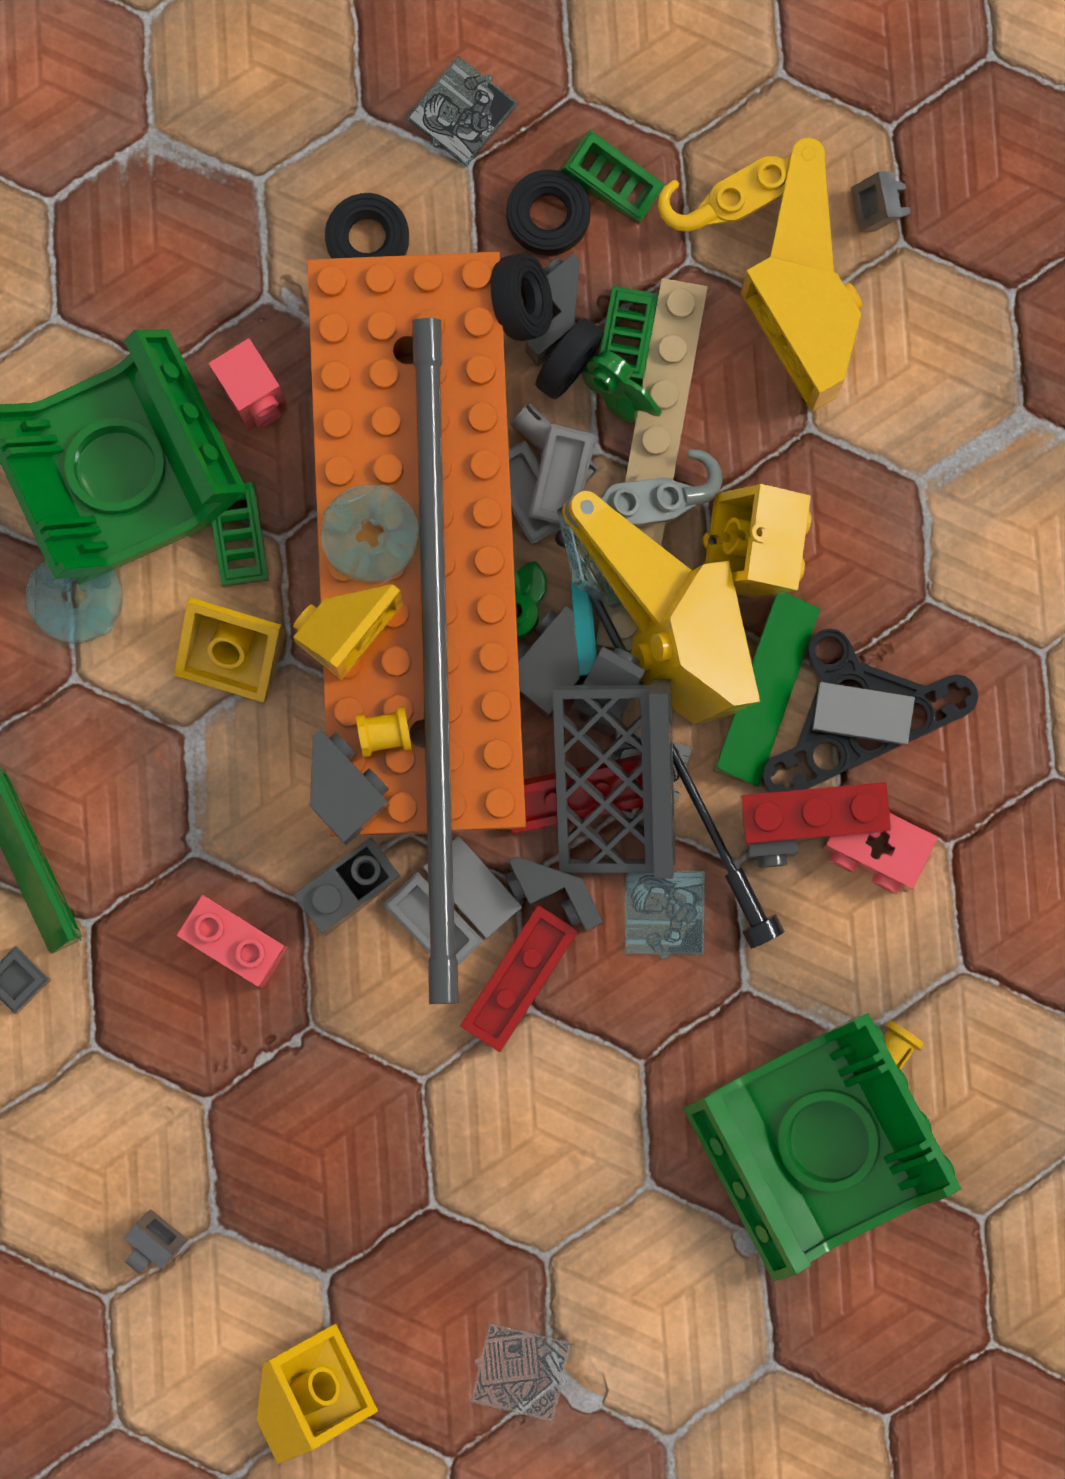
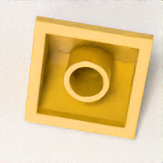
M189 597L185 610L174 676L264 703L287 634L280 624Z

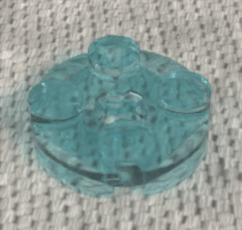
M361 485L350 488L335 498L333 503L324 512L321 541L325 555L336 571L350 579L366 584L387 582L405 571L416 552L419 540V527L415 513L409 503L388 486ZM370 522L373 527L380 525L383 528L384 532L378 536L379 544L377 546L370 547L367 541L358 542L356 539V535L362 532L361 525L363 523Z
M43 561L31 573L26 586L27 608L39 628L54 639L69 644L87 643L109 633L120 615L123 604L122 584L115 571L112 570L81 584L80 589L83 592H87V599L81 601L78 608H71L70 602L62 600V594L71 590L72 584L77 583L76 579H54L46 561Z

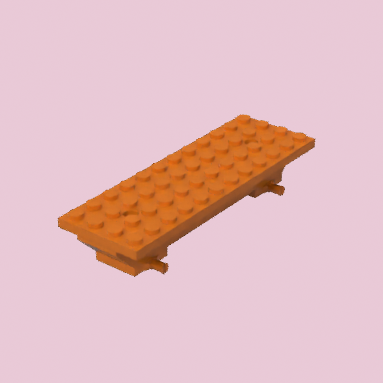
M500 252L307 260L320 600L322 602L326 598L393 584L401 591L403 606L342 680L323 666L326 736L329 738L336 732L356 753L349 759L362 774L370 768L389 789L383 795L388 801L389 807L357 836L427 833L417 398L412 321L420 318L440 319L442 328L440 384L452 832L526 828L503 326L497 320L491 298V276L495 264L500 261ZM404 706L412 750L404 751L402 747L373 751L371 757L363 758L356 714L363 713L366 718L395 713L397 707ZM330 829V837H337Z

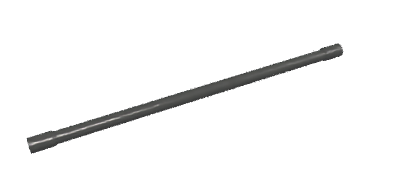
M420 318L412 321L417 398L430 957L428 960L429 1004H458V960L455 955L440 384L442 328L440 319Z

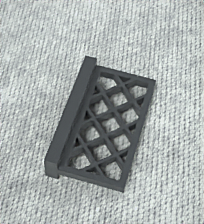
M652 680L651 685H554L552 692L559 871L564 873H654V879H673L676 865L671 680ZM564 699H584L596 712L579 728L565 715ZM597 699L608 700L602 705ZM619 699H640L641 715L628 728L609 711ZM601 717L621 733L605 751L585 734ZM640 726L641 740L634 734ZM565 728L573 734L567 741L565 740ZM577 740H580L598 757L582 774L566 761V751ZM626 740L642 753V762L630 773L610 757ZM602 763H605L622 779L607 796L602 794L587 780ZM641 772L643 777V786L635 780V778ZM567 774H568L572 779L575 780V781H574L572 784H570L568 787H567ZM579 786L599 802L584 819L568 806V797ZM627 786H630L643 798V808L631 819L612 803ZM604 809L624 825L608 842L588 825ZM643 817L644 831L636 825ZM568 819L576 825L570 832ZM581 831L601 848L590 859H570L569 843ZM630 831L644 844L645 859H625L613 847ZM607 854V855L610 856L612 859H601V858L604 857V856Z

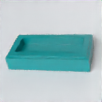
M575 580L570 582L579 681H585L597 658L592 602L581 580Z

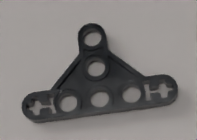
M836 629L819 631L813 636L807 647L808 661L818 680V686L820 682L839 685L844 681H853L862 689L915 697L914 704L924 710L926 720L922 728L910 730L908 743L965 717L973 711L978 701V692L972 680L962 675L948 676L928 686H924L860 663L848 638ZM830 638L836 640L841 645L842 657L838 662L825 664L818 659L815 649L820 640ZM949 685H953L956 691L964 689L967 692V697L962 701L963 709L958 710L955 704H949L938 710L943 719L936 721L934 708L924 695L931 693L934 703L943 699L949 693L947 687ZM817 686L796 747L776 755L767 762L762 774L763 787L768 793L810 789L903 745L882 742L877 749L866 750L858 744L857 738L812 731L818 692ZM820 744H831L839 751L840 761L834 769L824 770L815 764L813 753ZM803 752L806 767L815 778L807 781L804 771L791 779L792 788L785 789L782 783L774 785L771 778L777 773L775 766L782 764L785 770L798 766L801 762L795 755Z

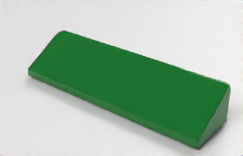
M786 592L775 594L752 660L760 702L733 714L714 772L759 787L763 769L768 762L820 608Z
M0 767V847L48 951L56 953L81 941L83 936L7 771Z

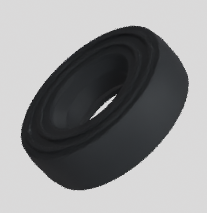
M546 169L535 171L522 178L512 189L506 206L507 224L514 239L528 251L546 256L558 255L573 248L585 235L590 222L589 199L583 187L572 176L558 170ZM554 196L564 203L567 216L559 227L546 230L533 223L530 217V208L538 198Z
M360 193L344 199L333 209L325 227V242L331 259L405 256L409 246V228L403 212L394 202L378 194ZM363 219H372L379 222L386 233L383 245L372 253L359 252L349 242V232L352 226Z
M517 253L501 258L495 264L491 276V298L499 324L503 326V331L506 335L516 341H526L543 336L548 331L552 321L553 301L550 284L542 265L533 255L528 253Z
M583 318L566 333L546 360L535 382L537 388L554 400L563 395L579 377L583 368L587 366V363L597 351L604 332L588 319Z

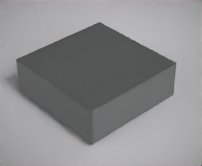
M15 946L0 961V1000L14 1014H18L51 979L18 946Z

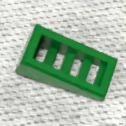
M592 130L587 131L580 137L558 170L572 176L580 183L585 192L637 224L642 221L665 186L663 182ZM590 152L596 158L586 171L580 165ZM605 162L613 167L603 182H601L596 176ZM623 172L629 177L617 194L611 188ZM639 182L645 188L633 205L627 201V198Z
M613 286L600 354L602 351L608 350L615 354L636 357V365L629 364L633 371L629 379L642 387L659 294ZM625 301L647 305L646 314L618 309L619 302ZM616 319L644 323L643 331L615 326ZM613 336L640 340V347L612 343Z
M253 482L243 483L247 492L237 500H247V508L226 510L212 522L222 587L269 581L258 494ZM250 519L251 527L224 530V523ZM253 539V547L227 550L226 542ZM248 558L256 559L257 566L237 569L229 568V561Z

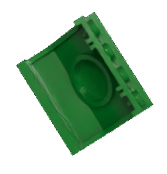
M169 329L134 330L124 340L130 354L119 364L45 399L33 403L0 404V464L54 579L75 578L78 585H81L205 529L247 492Z
M869 1013L857 1016L683 1107L773 1282L800 1273L811 1266V1261L912 1209L947 1198L962 1189L955 1177V1170L951 1161L943 1154L932 1133L929 1119L920 1111L908 1088L905 1074L896 1066L885 1045V1038L881 1029L874 1024Z

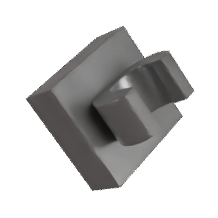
M894 171L877 172L851 187L860 232H875L911 213L910 207L900 206L898 193L906 190V186L900 181H895Z
M150 1209L134 1224L124 1238L135 1247V1250L125 1263L138 1274H141L152 1262L162 1269L180 1251L188 1239Z

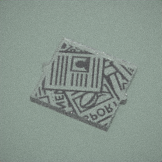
M489 1322L482 1355L475 1360V1364L479 1368L471 1402L553 1422L561 1387L567 1385L564 1373L572 1342Z

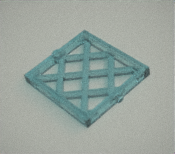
M563 507L557 509L574 586L591 595L593 599H598L613 609L620 606L621 601L570 525L565 522L562 514ZM577 546H579V548L581 549L582 553L584 554V556H585L584 559L582 558L581 554L579 553V551H578V549H577ZM589 565L591 566V568L593 569L595 575L597 576L596 579L594 578L593 574L591 573L590 569L588 568Z

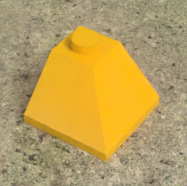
M393 584L326 598L317 608L310 604L293 625L298 630L293 636L294 641L299 647L342 680L403 606L401 591Z
M337 1324L327 1327L263 1363L256 1420L277 1464L316 1449L378 1412Z

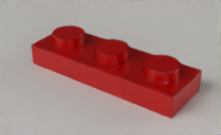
M642 754L615 761L630 773L642 762ZM602 763L587 778L605 796L622 781L605 763ZM589 766L575 769L582 774ZM641 772L635 778V780L643 786V777ZM556 773L524 779L526 828L511 829L512 834L558 825ZM567 774V787H568V786H569L570 784H572L575 780L572 779V778ZM581 786L568 797V806L582 819L599 804ZM627 786L612 803L621 811L643 807V798L630 786ZM604 809L598 816L610 814V812Z
M887 782L741 795L745 845L891 831Z
M538 905L460 1027L498 1052H501L578 933V930Z

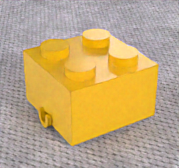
M763 484L718 493L714 497L710 531L704 534L702 538V545L707 550L705 564L729 561L736 594L758 597L797 591L805 571L803 550L805 535L808 533L811 525V513L809 511L811 496ZM710 537L716 538L715 545L708 543Z

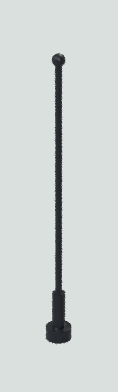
M567 528L558 530L555 535V541L566 550L615 648L627 651L573 545L574 535L572 531ZM673 743V764L728 871L725 878L750 925L742 932L751 949L778 937L785 931L776 914L769 917L766 916L742 867L736 868Z

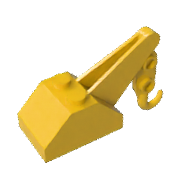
M803 138L796 142L791 155L787 158L765 156L718 182L701 205L689 214H678L670 205L671 195L679 186L678 181L672 180L665 185L658 197L657 207L660 217L671 228L684 232L698 230L706 225L738 222L782 197L770 257L746 270L740 294L811 413L835 400L845 380L862 315L859 309L863 307V304L854 286L850 282L843 284L839 275L834 273L825 149L817 139Z

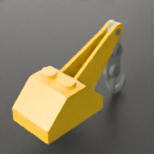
M690 449L687 451V457L702 462L707 469L708 478L705 484L690 486L670 478L617 483L606 489L601 498L590 491L577 493L565 502L562 514L565 522L581 541L638 627L632 637L633 646L631 654L640 661L638 666L645 670L642 679L643 684L651 685L652 680H671L672 708L692 724L719 721L760 702L729 561L703 564L691 570L636 527L638 525L671 521L693 506L702 505L713 500L719 493L723 479L722 470L717 460L703 450Z

